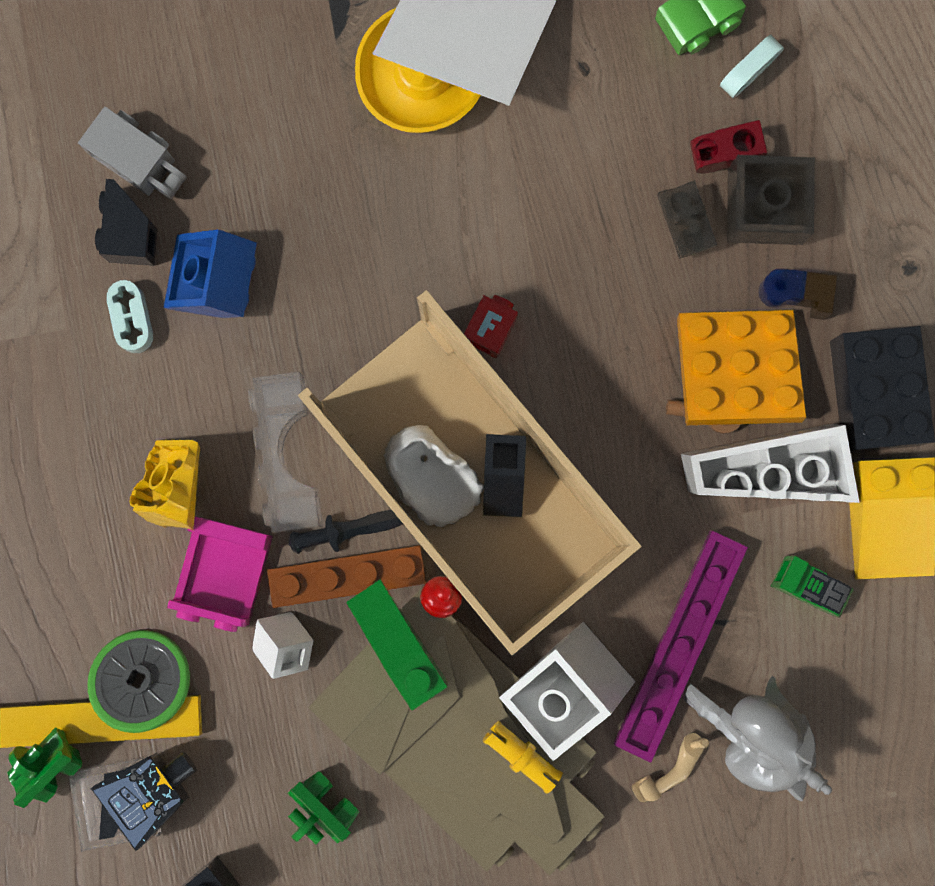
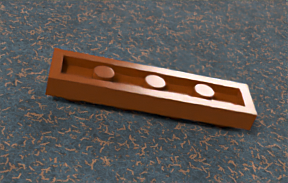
M421 545L267 570L272 608L357 595L380 579L388 590L427 583Z

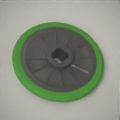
M148 630L131 631L110 641L94 659L88 676L89 700L98 717L110 727L129 733L150 731L165 724L181 708L189 690L190 670L183 651L169 637ZM141 673L146 676V679L143 680L140 688L133 687L132 683H134L136 675Z

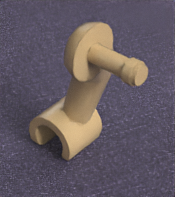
M696 733L686 735L681 744L676 765L666 775L656 781H653L652 777L647 775L632 784V790L640 802L658 800L662 793L684 782L693 770L704 748L708 747L709 741L706 738H701Z

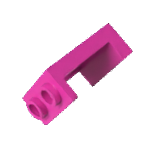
M195 516L194 531L187 529L192 534L174 599L169 600L167 608L177 610L176 617L179 619L199 622L200 617L215 620L213 626L215 628L237 632L238 626L246 627L250 625L273 536Z

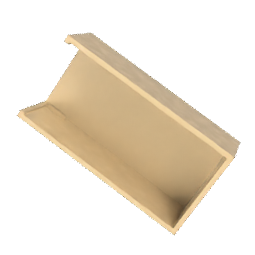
M426 290L417 297L421 320L322 401L308 388L299 393L298 397L508 652L513 655L642 546ZM409 426H428L453 453L469 464V467L476 472L480 483L484 485L486 434L526 436L522 517L483 516V490L480 497L481 503L478 506H474L472 512L466 517L459 519L455 524H447L444 527H438L435 524L427 525L418 518L417 513L412 510V507L403 503L387 471L384 454L391 437Z

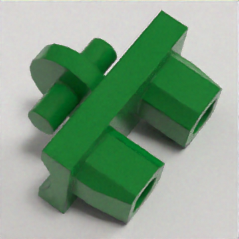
M55 727L39 745L34 744L30 749L16 746L10 752L8 759L12 768L7 774L9 782L16 791V797L13 799L14 805L25 808L33 799L47 803L56 794L58 785L55 776L59 772L73 776L82 767L80 752L71 745H68L65 731Z
M320 771L303 783L298 782L287 793L309 815L306 818L295 808L288 816L298 827L291 835L295 842H298L306 835L315 845L318 844L324 835L314 826L315 823L337 844L340 841L343 842L351 833L348 828L359 813V810L345 797L331 811L320 802L322 797L333 787L331 782Z

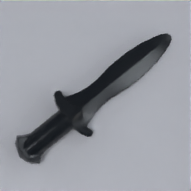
M392 510L373 513L357 520L346 522L332 521V516L328 515L325 521V528L305 533L293 531L289 537V546L294 553L300 554L305 548L329 543L332 549L338 552L340 550L338 545L351 537L387 531L401 526L403 523Z

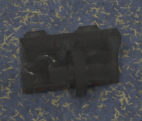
M695 180L677 188L658 192L657 197L679 259L717 246L707 216V210L705 205H703Z

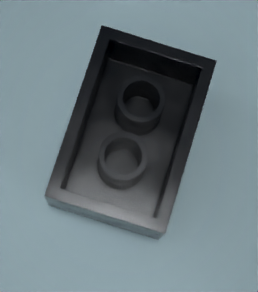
M921 326L842 333L830 341L839 423L846 426L850 453L918 447L935 442Z

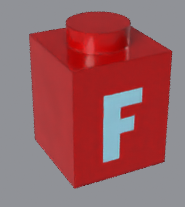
M483 295L464 332L466 338L477 350L495 359L498 358L517 320L518 312L513 310L514 304L498 295H494L492 299Z

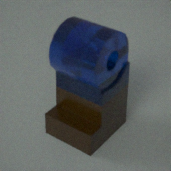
M775 269L760 283L758 293L761 301L766 306L779 308L788 304L811 308L809 318L825 320L833 314L837 276L799 270Z

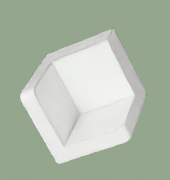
M292 612L257 619L252 649L272 679L308 670L314 640Z

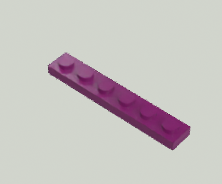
M709 531L613 743L615 746L650 763L652 762L748 547L714 531Z

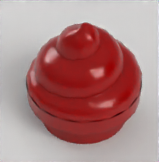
M439 576L430 579L421 590L420 599L423 608L431 616L447 618L459 609L462 594L448 577Z

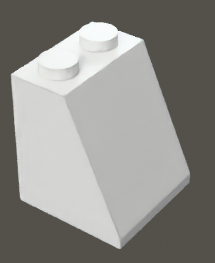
M582 622L499 698L554 761L610 716L635 681L587 625Z

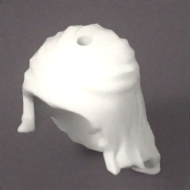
M409 426L391 437L384 454L387 471L403 503L412 507V510L417 513L420 520H423L429 526L435 524L438 527H444L447 524H455L459 519L466 517L472 512L474 506H478L481 503L480 497L481 492L484 490V485L480 483L476 472L469 467V464L464 459L453 453L428 426Z

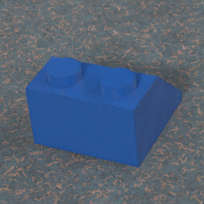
M219 229L178 234L163 308L219 318L244 317L245 309L249 302L248 290L251 274L256 264L255 251L257 242Z

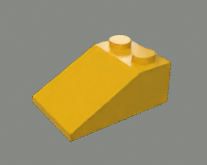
M935 457L871 460L852 463L860 502H849L855 579L935 576Z

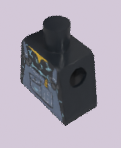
M185 752L180 753L167 764L158 753H155L101 781L90 789L134 850L137 851L157 833L189 798L181 783L194 774L197 768Z

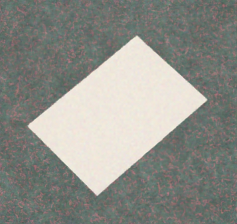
M400 0L372 54L509 106L556 0Z

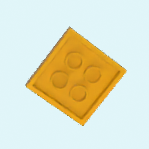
M793 310L679 313L677 327L686 426L802 423L804 421L806 412Z

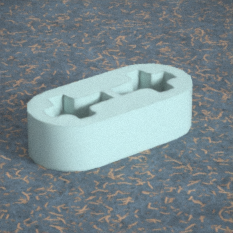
M772 35L767 36L728 73L720 83V87L734 99L781 54L784 47Z
M127 280L115 282L107 292V305L114 337L117 344L124 350L131 353H142L151 346L153 341V331L144 293L133 282ZM125 290L131 295H135V298L129 300L131 313H127L126 307L117 302L118 299L123 298V291ZM129 321H133L136 329L143 331V335L137 337L136 344L125 339L126 335L131 334Z

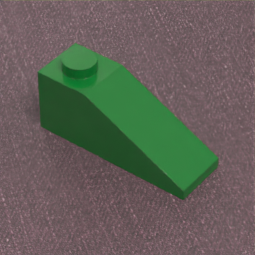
M381 579L346 602L384 669L411 711L448 687L447 679Z

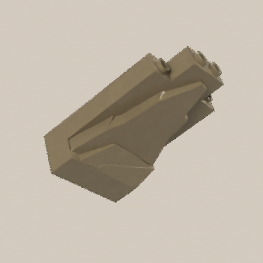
M421 587L402 607L401 611L447 679L448 687L411 711L384 669L371 644L368 643L308 708L378 774L385 772L485 871H488L494 864L497 867L503 865L514 851V848L511 846L514 842L549 876L556 869L559 871L564 870L576 856L574 849L583 839L587 842L592 840L603 826L601 820L605 816L601 808L572 781L575 776L581 779L590 771L595 764V760L592 757L597 752L582 737L553 761L499 698L521 677L455 614L447 618H436L427 613L421 604L420 595L423 588ZM498 720L523 742L530 741L536 746L535 751L556 769L563 772L559 782L551 780L543 773L546 778L556 785L551 792L546 794L542 788L521 771L515 773L509 767V761L483 742L487 732L493 733L502 741L497 734L490 730Z

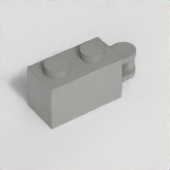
M104 106L78 141V144L91 157L146 195L150 196L152 191L156 189L172 199L187 177L172 166L175 160L167 150L169 144L153 131H150L148 135L137 129L139 123L124 111L120 110L115 114ZM168 172L169 176L163 184L160 183L163 176Z

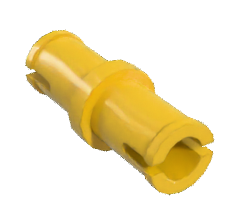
M498 720L490 730L497 734L502 741L493 733L487 732L483 742L509 761V767L515 773L521 771L542 788L546 794L551 792L556 785L546 778L543 773L551 780L559 782L563 772L556 769L535 751L536 746L530 741L523 742Z

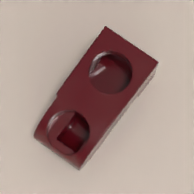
M760 120L718 129L715 132L698 136L690 141L695 169L700 174L712 173L748 164V166L763 164L767 155Z

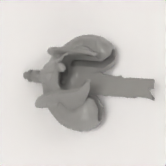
M771 676L767 683L765 697L752 694L741 699L733 708L732 716L692 684L687 687V692L683 696L685 702L695 709L700 717L710 721L728 740L732 741L726 750L725 763L731 774L740 782L758 791L779 792L788 790L799 801H803L805 797L807 783L811 788L816 789L818 793L822 791L824 794L829 795L832 792L831 786L827 784L828 780L824 779L821 773L814 770L816 767V743L809 721L804 714H800L780 693L774 676Z

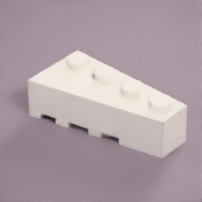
M828 424L681 454L688 492L697 495L860 503L845 425Z

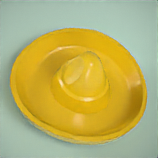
M396 8L389 10L368 28L357 50L355 80L364 105L379 121L400 131L428 133L453 125L474 107L481 95L373 55L372 53Z

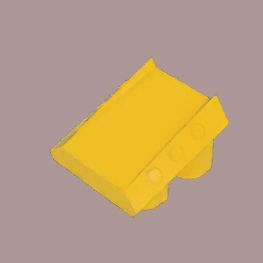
M156 440L145 461L146 472L144 478L136 484L130 496L129 503L130 506L134 507L133 511L146 521L165 528L166 526L180 527L194 531L200 454L198 442L194 440Z

